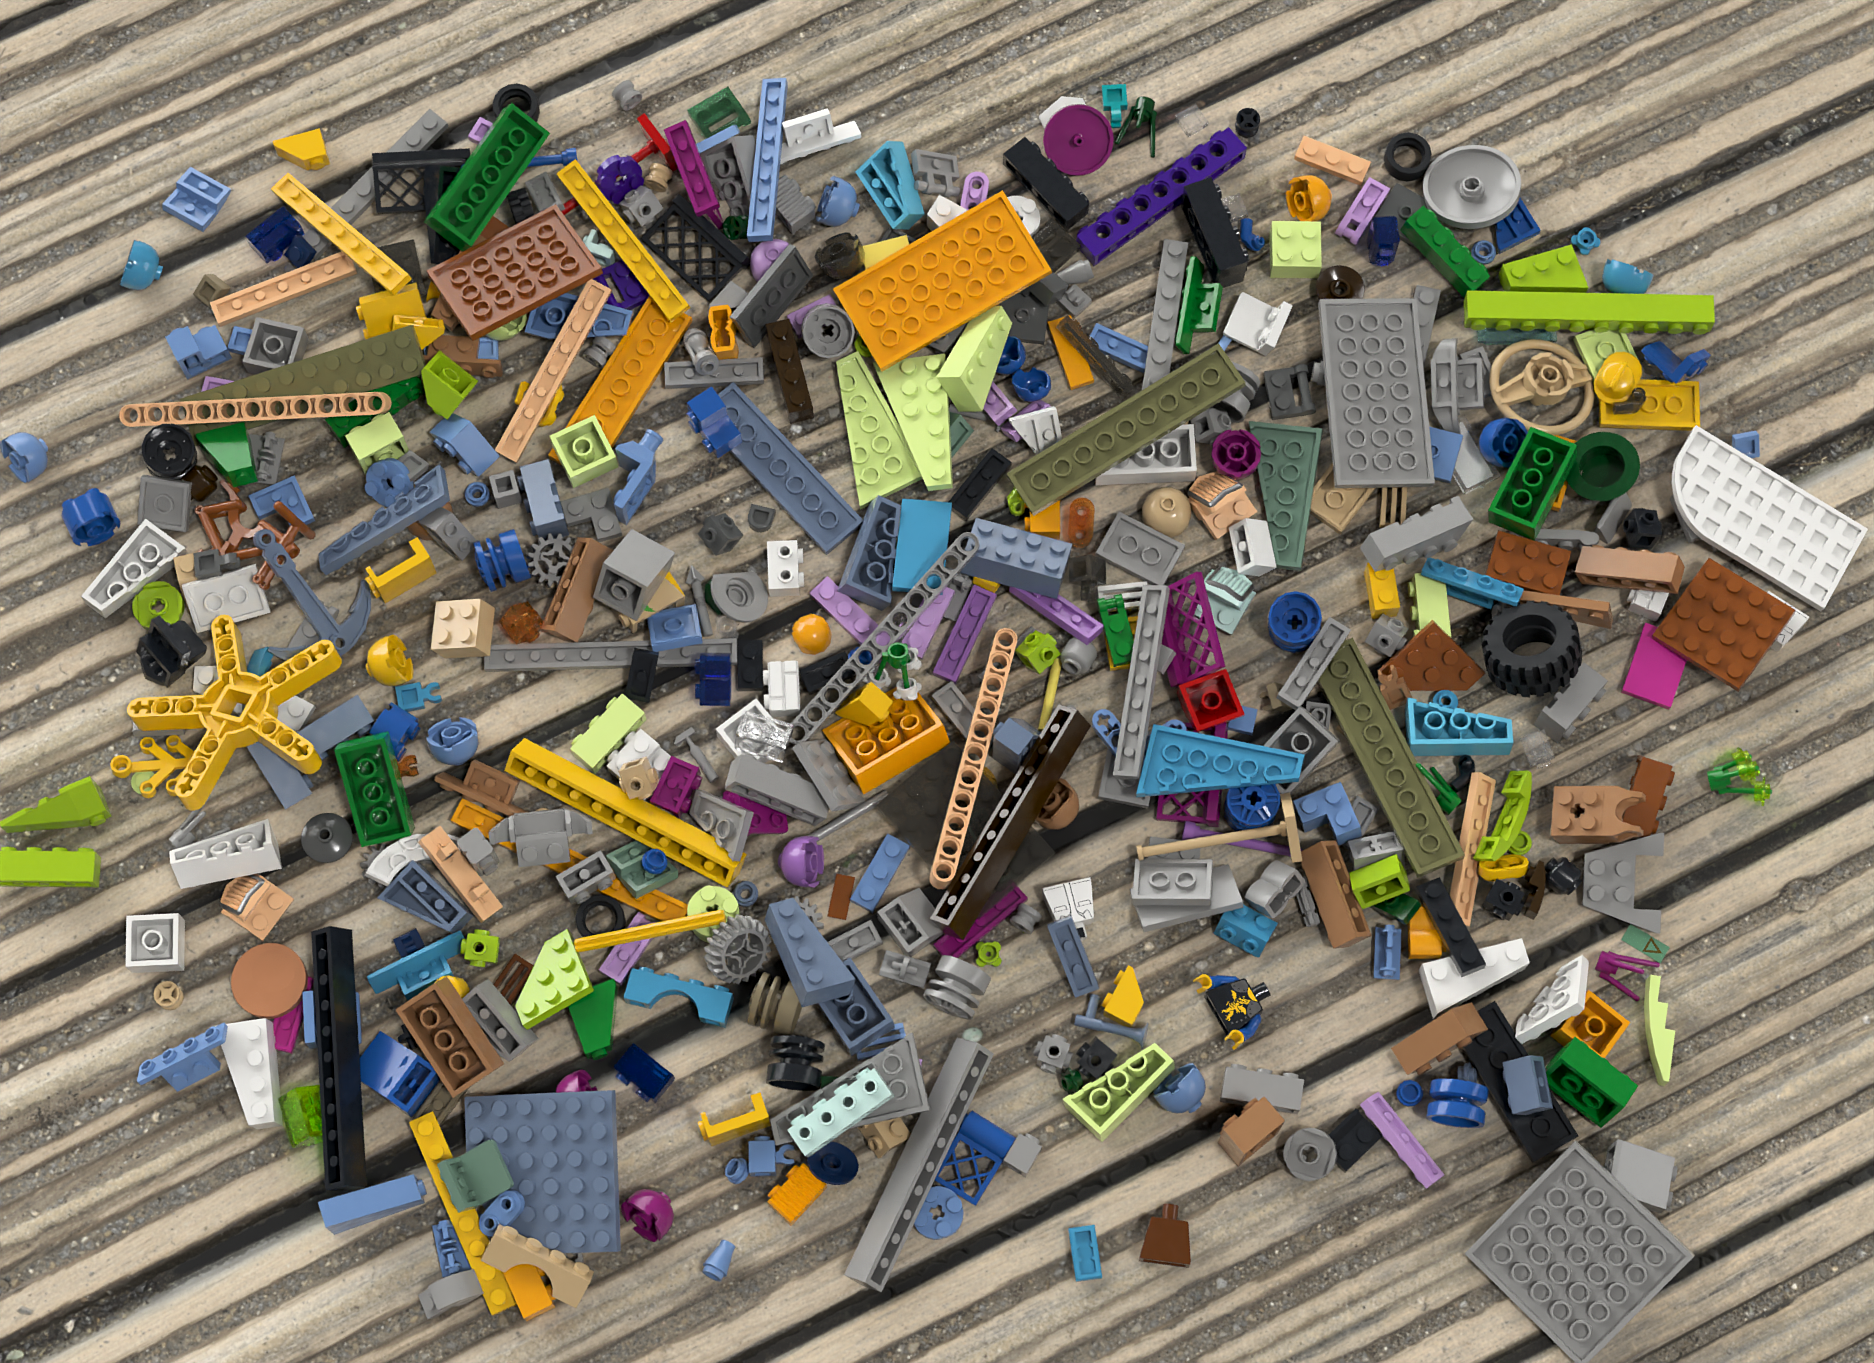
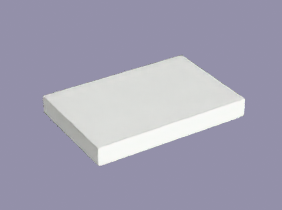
M256 564L224 572L223 576L182 584L197 633L210 630L213 620L220 615H229L234 622H239L271 612L265 591L252 580L253 576L258 573Z

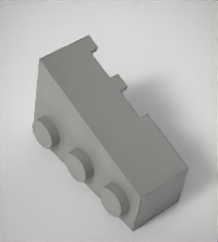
M1583 662L1578 668L1576 676L1570 678V682L1556 693L1548 706L1543 708L1533 725L1557 744L1563 737L1567 740L1576 729L1573 724L1577 719L1583 721L1592 710L1588 707L1594 700L1598 703L1606 693L1604 686L1608 680Z
M489 979L474 987L462 998L498 1055L510 1062L521 1055L539 1039L531 1029L527 1030L522 1025L518 1013Z

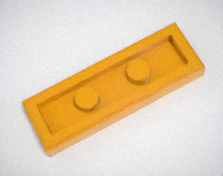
M1071 315L1049 321L1047 326L1070 390L1093 384L1094 378Z

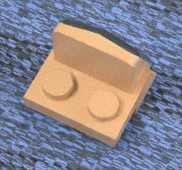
M1217 471L1197 477L1188 490V500L1192 511L1199 521H1203L1215 540L1229 532L1230 526L1257 513V510L1245 494L1246 488L1244 485L1229 476L1220 475Z
M252 874L237 877L229 882L223 892L220 906L223 909L221 911L223 915L261 941H264L294 899L261 875Z

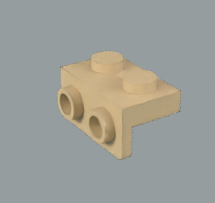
M901 1118L857 1127L867 1140L869 1148L879 1159L890 1150L907 1142L911 1135Z

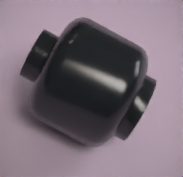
M1553 857L1545 865V883L1558 895L1564 893L1567 895L1571 894L1582 882L1580 879V869L1566 857H1561L1558 860Z

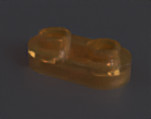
M1077 498L1070 505L1068 540L1077 548L1088 546L1093 539L1095 508L1093 503L1087 498ZM1079 510L1086 511V514L1084 516H1081L1077 512ZM1078 533H1082L1085 535V537L1083 539H1078L1076 535Z

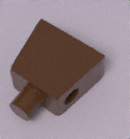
M1163 1204L1162 1217H1151L1140 1252L1139 1262L1189 1268L1191 1262L1189 1224L1187 1221L1177 1220L1178 1205Z

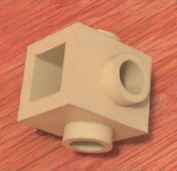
M647 756L624 763L618 771L621 777V789L624 793L627 792L629 799L638 797L641 800L650 797L658 785L657 782H659L657 771L655 768H651Z

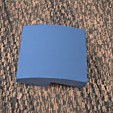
M190 167L176 182L175 191L164 201L162 208L165 212L204 232L223 207L231 193V189Z

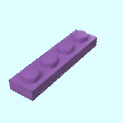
M973 585L933 670L934 676L948 682L952 681L956 685L997 598V594Z
M1014 587L1009 588V592L1086 645L1103 631V624L1059 594L1057 599Z

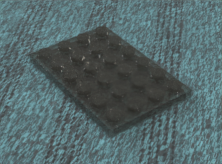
M954 741L950 742L876 805V808L931 869L963 754L961 748ZM983 773L955 875L1003 797V794ZM962 777L964 783H974L970 777ZM955 801L959 807H967V803L965 801ZM949 824L953 831L961 830L958 824ZM1032 826L982 908L977 920L983 917L1055 855V851ZM951 847L942 848L948 855L955 854ZM939 870L936 872L942 879L949 877L945 871Z

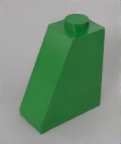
M245 422L196 433V439L204 456L233 487L258 482L251 439Z
M614 979L592 986L593 992L568 1006L587 1059H601L608 1055V1051L612 1050L618 987Z

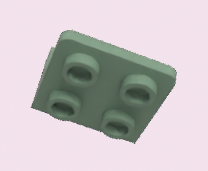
M487 1140L459 1157L446 1159L437 1164L440 1177L446 1184L451 1195V1202L456 1207L458 1213L476 1209L511 1189L514 1185L494 1140Z

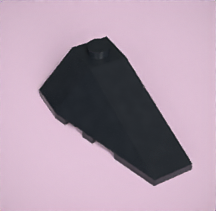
M440 165L425 166L423 193L426 218L461 168ZM427 225L431 264H440L459 254L460 250Z

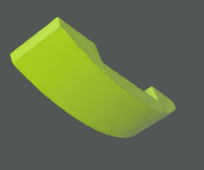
M1530 771L1509 772L1501 791L1507 797V800L1491 837L1482 836L1473 857L1475 861H1496L1515 841L1526 818L1532 789V773Z

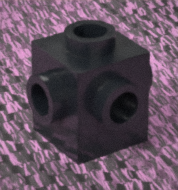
M1633 508L1623 522V530L1626 533L1629 547L1652 549L1662 536V524L1658 519L1657 510Z
M1496 879L1482 907L1491 911L1490 914L1493 917L1509 921L1513 914L1516 916L1520 914L1525 902L1521 901L1525 893L1521 892L1520 887L1512 882L1505 883Z
M1095 1036L1090 1044L1085 1042L1076 1052V1055L1079 1056L1076 1061L1080 1064L1077 1069L1089 1079L1092 1075L1098 1079L1114 1067L1111 1062L1116 1058L1117 1054ZM1094 1056L1099 1057L1098 1062L1091 1063V1059Z

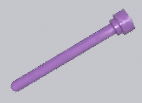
M1185 821L1182 840L1224 833L1200 829V826H1197L1195 822ZM1256 839L1226 843L1228 845L1291 857L1289 846Z

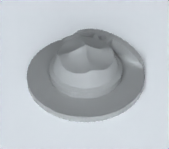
M757 573L713 574L711 593L715 604L723 614L738 622H752L762 616L767 608L768 594L763 581Z

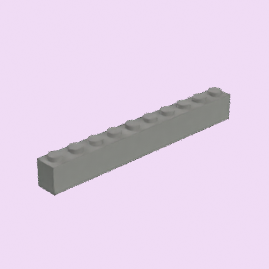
M956 1038L928 1097L930 1111L921 1112L844 1274L862 1286L882 1292L994 1055L979 1043Z

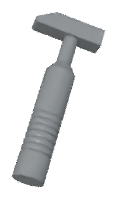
M950 404L949 412L983 421L992 420L986 411L959 412L954 404ZM1005 421L1001 425L997 426V433L1001 431L1000 427H1002L1005 424Z
M690 727L676 737L674 744L677 746L686 740L696 762L710 783H713L719 777L699 746L694 745L690 737L696 732Z

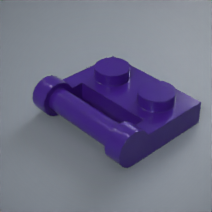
M623 260L603 268V274L593 279L610 288L605 279L612 277L624 302L618 303L611 292L607 300L609 305L632 310L644 304L649 297L647 291Z

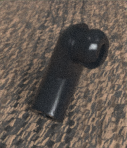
M1463 755L1459 758V776L1449 783L1452 790L1456 793L1470 783L1471 774L1475 772V762L1469 755Z

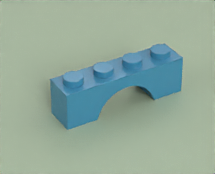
M639 967V970L632 968L624 994L625 1003L651 1009L660 999L670 995H679L688 998L695 1004L698 1009L700 1022L726 1028L734 999L733 994L729 992L728 988L715 985L714 988L706 987L703 982L695 979H689V982L681 981L679 976L671 973H664V976L654 974V970L647 967Z

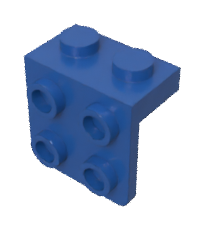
M1661 341L1644 346L1641 350L1645 355L1646 361L1653 366H1657L1663 371L1662 375L1664 378L1675 384L1703 372L1708 366L1706 361L1711 356L1703 349L1688 355L1682 361Z

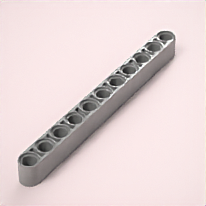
M970 532L962 533L793 720L786 731L788 740L791 743L797 745L799 742L809 741L882 660V653L888 652V647L900 640L977 554L980 546L975 534ZM966 538H970L975 542V547L971 551H965L961 548V542ZM949 557H954L958 560V566L954 570H948L944 567V561ZM931 576H937L941 579V585L937 589H931L927 586V580ZM914 595H921L924 598V604L919 608H914L910 605V599ZM897 614L906 615L907 623L904 626L897 627L894 625L893 618ZM882 632L890 635V642L885 646H880L876 642L878 634ZM865 651L873 654V661L868 665H863L859 660L861 653ZM847 670H853L856 673V680L851 684L845 683L842 679L844 672ZM828 690H838L839 699L836 702L830 703L826 700L825 696ZM811 709H821L822 717L819 721L813 722L809 719L808 715ZM794 728H804L805 736L802 740L796 741L792 738Z

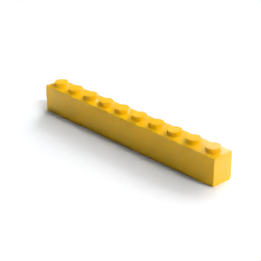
M526 738L511 750L504 770L509 774L652 849L663 851L666 856L727 888L740 874L747 856L746 853H742L740 862L733 861L728 856L727 850L715 842V837L642 799L639 800L638 797L629 799L627 792L624 793L618 786Z

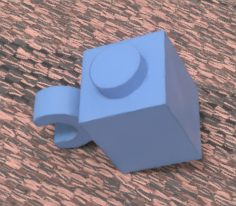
M768 1136L754 1137V1141H748L750 1177L776 1176V1164L794 1165V1159L784 1158L786 1151H794L793 1145L786 1144L776 1152L775 1140H770Z

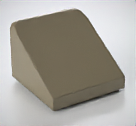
M205 274L193 295L212 309L210 302L223 298L231 288L216 275Z

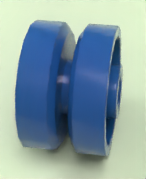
M1434 1079L1430 1083L1429 1095L1437 1101L1428 1104L1426 1118L1429 1121L1452 1127H1483L1486 1112L1478 1106L1487 1103L1489 1089L1481 1084L1465 1080Z

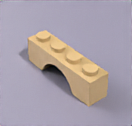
M500 1224L481 1259L484 1263L504 1273L511 1267L520 1264H530L539 1267L551 1280L553 1288L552 1297L574 1308H577L594 1273L586 1264L574 1262L566 1258L562 1252L550 1250L542 1246L538 1240L526 1238L518 1234L514 1228Z

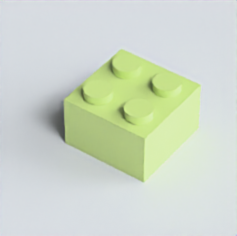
M1272 221L1269 232L1270 278H1318L1322 268L1321 222Z
M390 412L385 415L375 416L370 423L353 428L345 436L365 475L369 467L375 462L386 458L398 460L409 451L405 439Z
M595 415L550 435L552 447L573 488L618 468L616 456Z

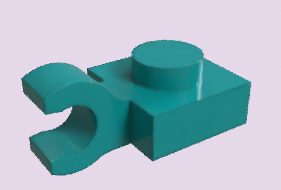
M1126 84L1102 85L1103 111L1111 112V128H1121V110H1127L1128 107Z

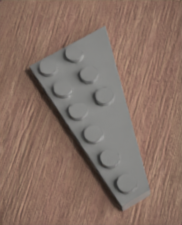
M913 1032L835 1079L824 1088L817 1090L811 1096L770 1119L775 1145L779 1146L795 1142L787 1130L792 1127L790 1122L801 1114H804L805 1117L814 1111L812 1107L822 1099L830 1100L835 1096L834 1091L845 1083L848 1086L857 1080L855 1076L866 1068H869L870 1071L873 1068L878 1070L895 1096L849 1129L930 1111Z

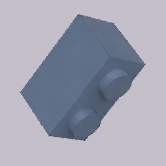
M1529 1055L1503 1062V1078L1507 1084L1509 1093L1508 1104L1512 1114L1528 1115L1553 1108L1543 1057Z

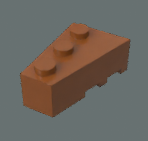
M1638 755L1636 760L1638 765L1634 776L1631 777L1629 791L1643 792L1646 795V801L1628 807L1623 813L1622 820L1630 825L1640 826L1644 830L1643 836L1640 837H1646L1656 834L1659 821L1656 820L1658 810L1663 811L1667 796H1664L1666 786H1671L1675 772L1671 771L1672 765Z

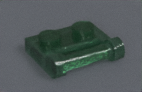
M728 86L687 110L689 117L704 139L734 124L739 128L742 125L745 127L751 123L748 114ZM731 114H737V118L711 132L709 130V127Z

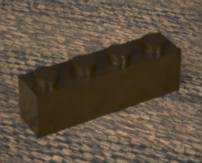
M790 319L766 324L767 338L789 422L792 424L813 419V406Z

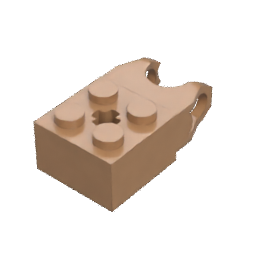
M1554 786L1551 837L1559 844H1609V842H1623L1633 837L1643 836L1644 830L1640 826L1623 822L1622 816L1628 807L1645 802L1646 795L1643 792L1629 791L1619 786Z

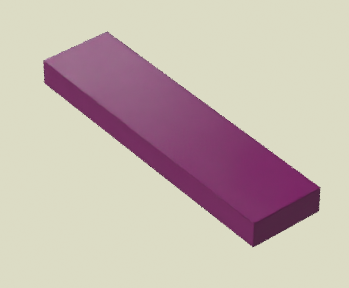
M1011 879L988 898L964 940L945 934L933 944V947L941 956L961 957L1015 912L1020 903L1024 904L1027 902V896Z

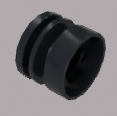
M161 424L152 428L145 435L142 443V456L152 476L181 480V477L197 465L195 443L190 433L183 427L175 424ZM174 452L176 458L167 460L166 454L171 455Z
M800 1035L772 1037L770 1045L775 1049L770 1050L769 1056L779 1060L780 1063L768 1065L766 1084L788 1090H819L822 1070L812 1067L811 1064L823 1062L824 1057L818 1053L825 1051V1043Z

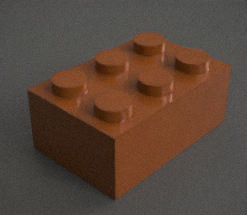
M1498 530L1493 541L1484 575L1523 588L1524 591L1560 595L1571 551Z

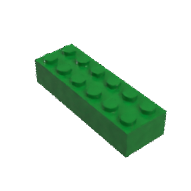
M513 103L509 104L501 111L424 223L462 252L472 247L550 133Z

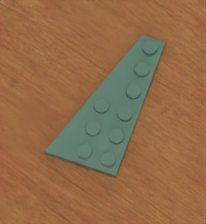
M1249 421L1250 432L1259 441L1261 447V459L1257 468L1276 567L1278 569L1301 571L1323 431L1321 428Z

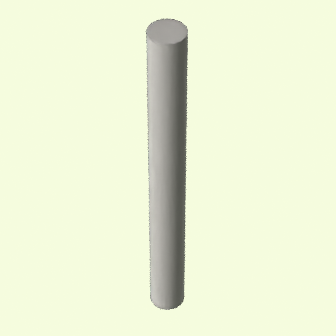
M886 790L880 792L808 836L818 837V841L890 799Z

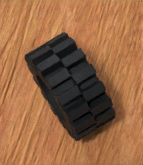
M525 187L508 193L507 199L515 224L534 215Z

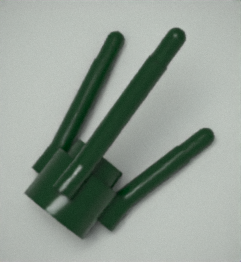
M1145 96L1137 98L1135 106L1131 107L1130 114L1115 141L1117 145L1120 144L1134 116L1137 120V129L1141 127L1142 122H1147L1150 119L1151 158L1155 157V120L1157 112L1154 110L1155 101Z

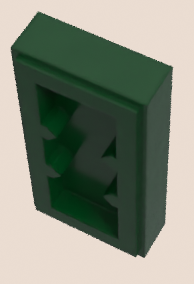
M1403 893L1372 905L1370 908L1407 925L1422 905L1418 900Z

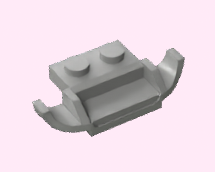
M1451 338L1440 342L1431 359L1432 408L1445 431L1460 434L1458 417L1460 410L1485 408L1483 359L1459 360L1457 356L1458 338Z
M560 808L514 813L498 823L488 833L490 845L510 841V843L516 842L518 866L527 867L570 862L568 836L582 833L593 834L592 822L589 818L576 811Z

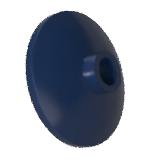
M830 1142L810 1157H807V1165L811 1173L817 1179L827 1184H847L856 1177L859 1164L855 1154L849 1148L837 1142Z

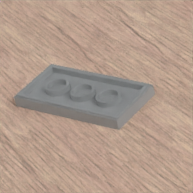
M1227 864L1213 868L1211 906H1134L1143 932H1148L1243 908V900L1230 866ZM1133 888L1130 889L1131 898L1133 894Z

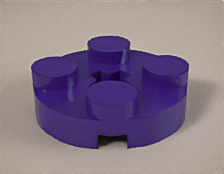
M614 155L606 159L598 167L597 181L595 180V185L605 198L614 204H619L624 200L628 192L636 190L644 184L640 165L634 158L628 155L626 157ZM618 175L622 177V179L619 181L616 180V176Z

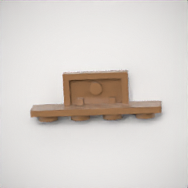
M441 335L429 344L427 355H423L426 365L440 350L470 375H480L487 378L502 377L503 375L501 360L478 359L479 338L472 341L470 337Z
M473 760L464 781L445 772L435 776L434 781L440 783L441 788L452 792L455 790L463 794L462 797L468 801H478L485 804V808L491 812H501L508 815V817L514 813L528 812L511 804L520 780L480 761Z

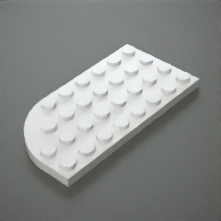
M1697 425L1692 429L1675 459L1672 471L1673 495L1677 508L1689 528L1703 541L1817 610L1822 611L1826 607L1868 529Z

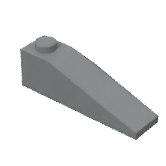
M753 135L733 136L701 152L710 181L715 182L720 191L718 195L721 200L727 202L731 209V216H749L756 150Z

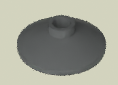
M334 813L316 815L307 822L301 835L302 846L306 854L311 859L320 863H332L341 859L347 854L353 841L352 829L343 817ZM329 832V838L321 839L322 833Z

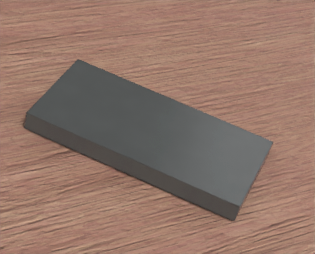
M789 244L730 316L746 343L753 348L767 334L766 324L776 322L813 277L812 272L794 245Z

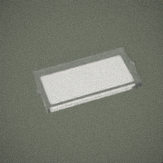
M1463 415L1459 417L1460 434L1463 435V440L1453 476L1465 495L1479 487L1484 488L1486 484L1500 478V474L1494 465L1484 459L1480 452L1479 438L1466 416ZM1440 426V427L1437 428V429L1444 430V428H1443L1442 426Z

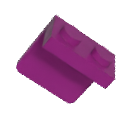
M728 790L723 792V799L754 812L747 837L751 834H784L788 831L786 814Z

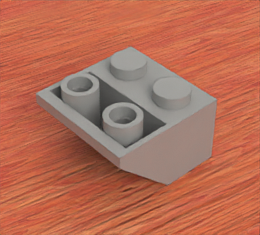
M920 888L897 897L877 912L878 920L905 956H914L944 934L930 920L935 908Z

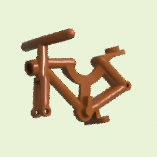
M224 479L220 481V484L229 493L230 501L207 506L199 505L195 508V513L198 515L213 546L211 550L219 549L221 555L236 552L237 558L239 557L240 560L262 556V550L257 547L238 550L243 538L252 540L254 534L262 529H268L274 533L277 543L284 547L291 559L297 557L300 553L299 547L294 543V538L298 532L310 540L316 537L315 531L308 527L280 501L275 502L273 507L291 524L286 533H281L265 520L258 521L257 527L254 529L243 527L240 522V514L246 512L247 505L237 495L241 490L238 487H233ZM228 516L233 533L229 540L224 543L214 519ZM279 555L277 557V562L281 565L284 561L283 556ZM265 561L252 580L261 589L268 590L275 573Z

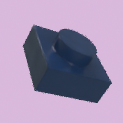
M301 235L295 236L284 255L296 268H300L310 264L317 251Z

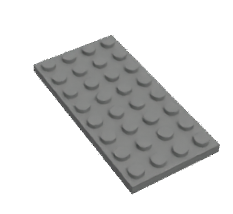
M1417 298L1320 299L1318 308L1335 488L1433 487L1435 479Z

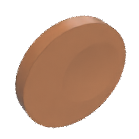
M277 943L260 944L249 949L239 958L231 976V988L237 1003L246 1012L258 1018L273 1019L288 1014L302 1001V992L306 991L308 986V974L302 959L289 947Z

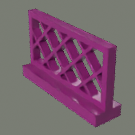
M684 120L664 129L696 215L700 217L707 214L719 230L722 229L724 221L719 211L720 204L688 122Z
M1198 571L1168 586L1170 592L1161 644L1176 652L1175 657L1167 668L1170 686L1175 688L1226 667L1202 572ZM1193 581H1195L1197 587L1194 596L1188 593ZM1174 591L1180 593L1176 605L1172 596ZM1186 597L1192 600L1188 612L1182 609ZM1198 604L1201 605L1203 611L1200 619L1194 616ZM1180 613L1186 616L1182 628H1180L1178 620ZM1192 621L1198 624L1194 636L1188 633ZM1204 628L1207 629L1209 635L1206 643L1200 640ZM1186 637L1192 640L1188 652L1184 644ZM1198 644L1204 647L1200 659L1194 656ZM1210 652L1213 653L1216 662L1211 666L1206 664ZM1191 661L1198 664L1193 675L1190 668Z
M1183 722L1186 726V731L1194 730L1192 732H1196L1191 723ZM1226 723L1203 730L1211 731V736L1228 739ZM1223 789L1201 791L1199 794L1190 792L1194 798L1184 806L1175 798L1178 794H1168L1169 796L1166 798L1165 795H1159L1156 819L1157 821L1183 823L1190 821L1197 824H1208L1209 827H1219ZM1173 799L1180 809L1173 815L1163 814L1164 805ZM1196 801L1203 807L1202 817L1191 816L1187 811Z

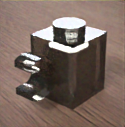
M1093 555L1069 558V583L1081 586V601L1088 600V603H1093L1099 599L1095 586L1106 584L1105 559Z

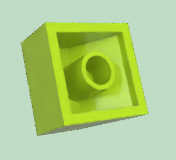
M440 350L421 371L427 404L432 407L437 415L443 416L447 420L479 382Z

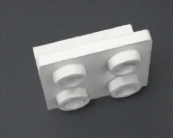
M1242 292L1233 308L1223 335L1266 356L1275 348L1292 305L1283 302L1278 308L1272 307Z

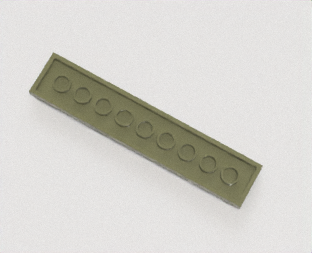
M409 325L180 398V401L370 392L422 375L421 371L426 366L414 325ZM327 399L324 402V406L332 404L333 402L330 399ZM305 400L300 403L302 413L307 412L309 408ZM280 401L275 405V410L279 415L284 411V405ZM254 403L251 406V412L254 416H257L260 408L257 403ZM232 404L227 407V414L230 417H233L235 414V407ZM207 405L202 410L205 418L211 415V410ZM182 406L183 411H184V414H185V417H186V414H187L186 409ZM278 420L188 424L195 446H199L196 433L245 422L247 430Z
M1218 343L1006 473L1007 477L1032 515L1035 516L1246 386V382Z
M1353 637L1345 640L1318 680V684L1328 704H1330L1332 712L1399 843L1403 847L1404 853L1417 878L1464 859L1465 854L1426 778L1416 767L1417 761Z

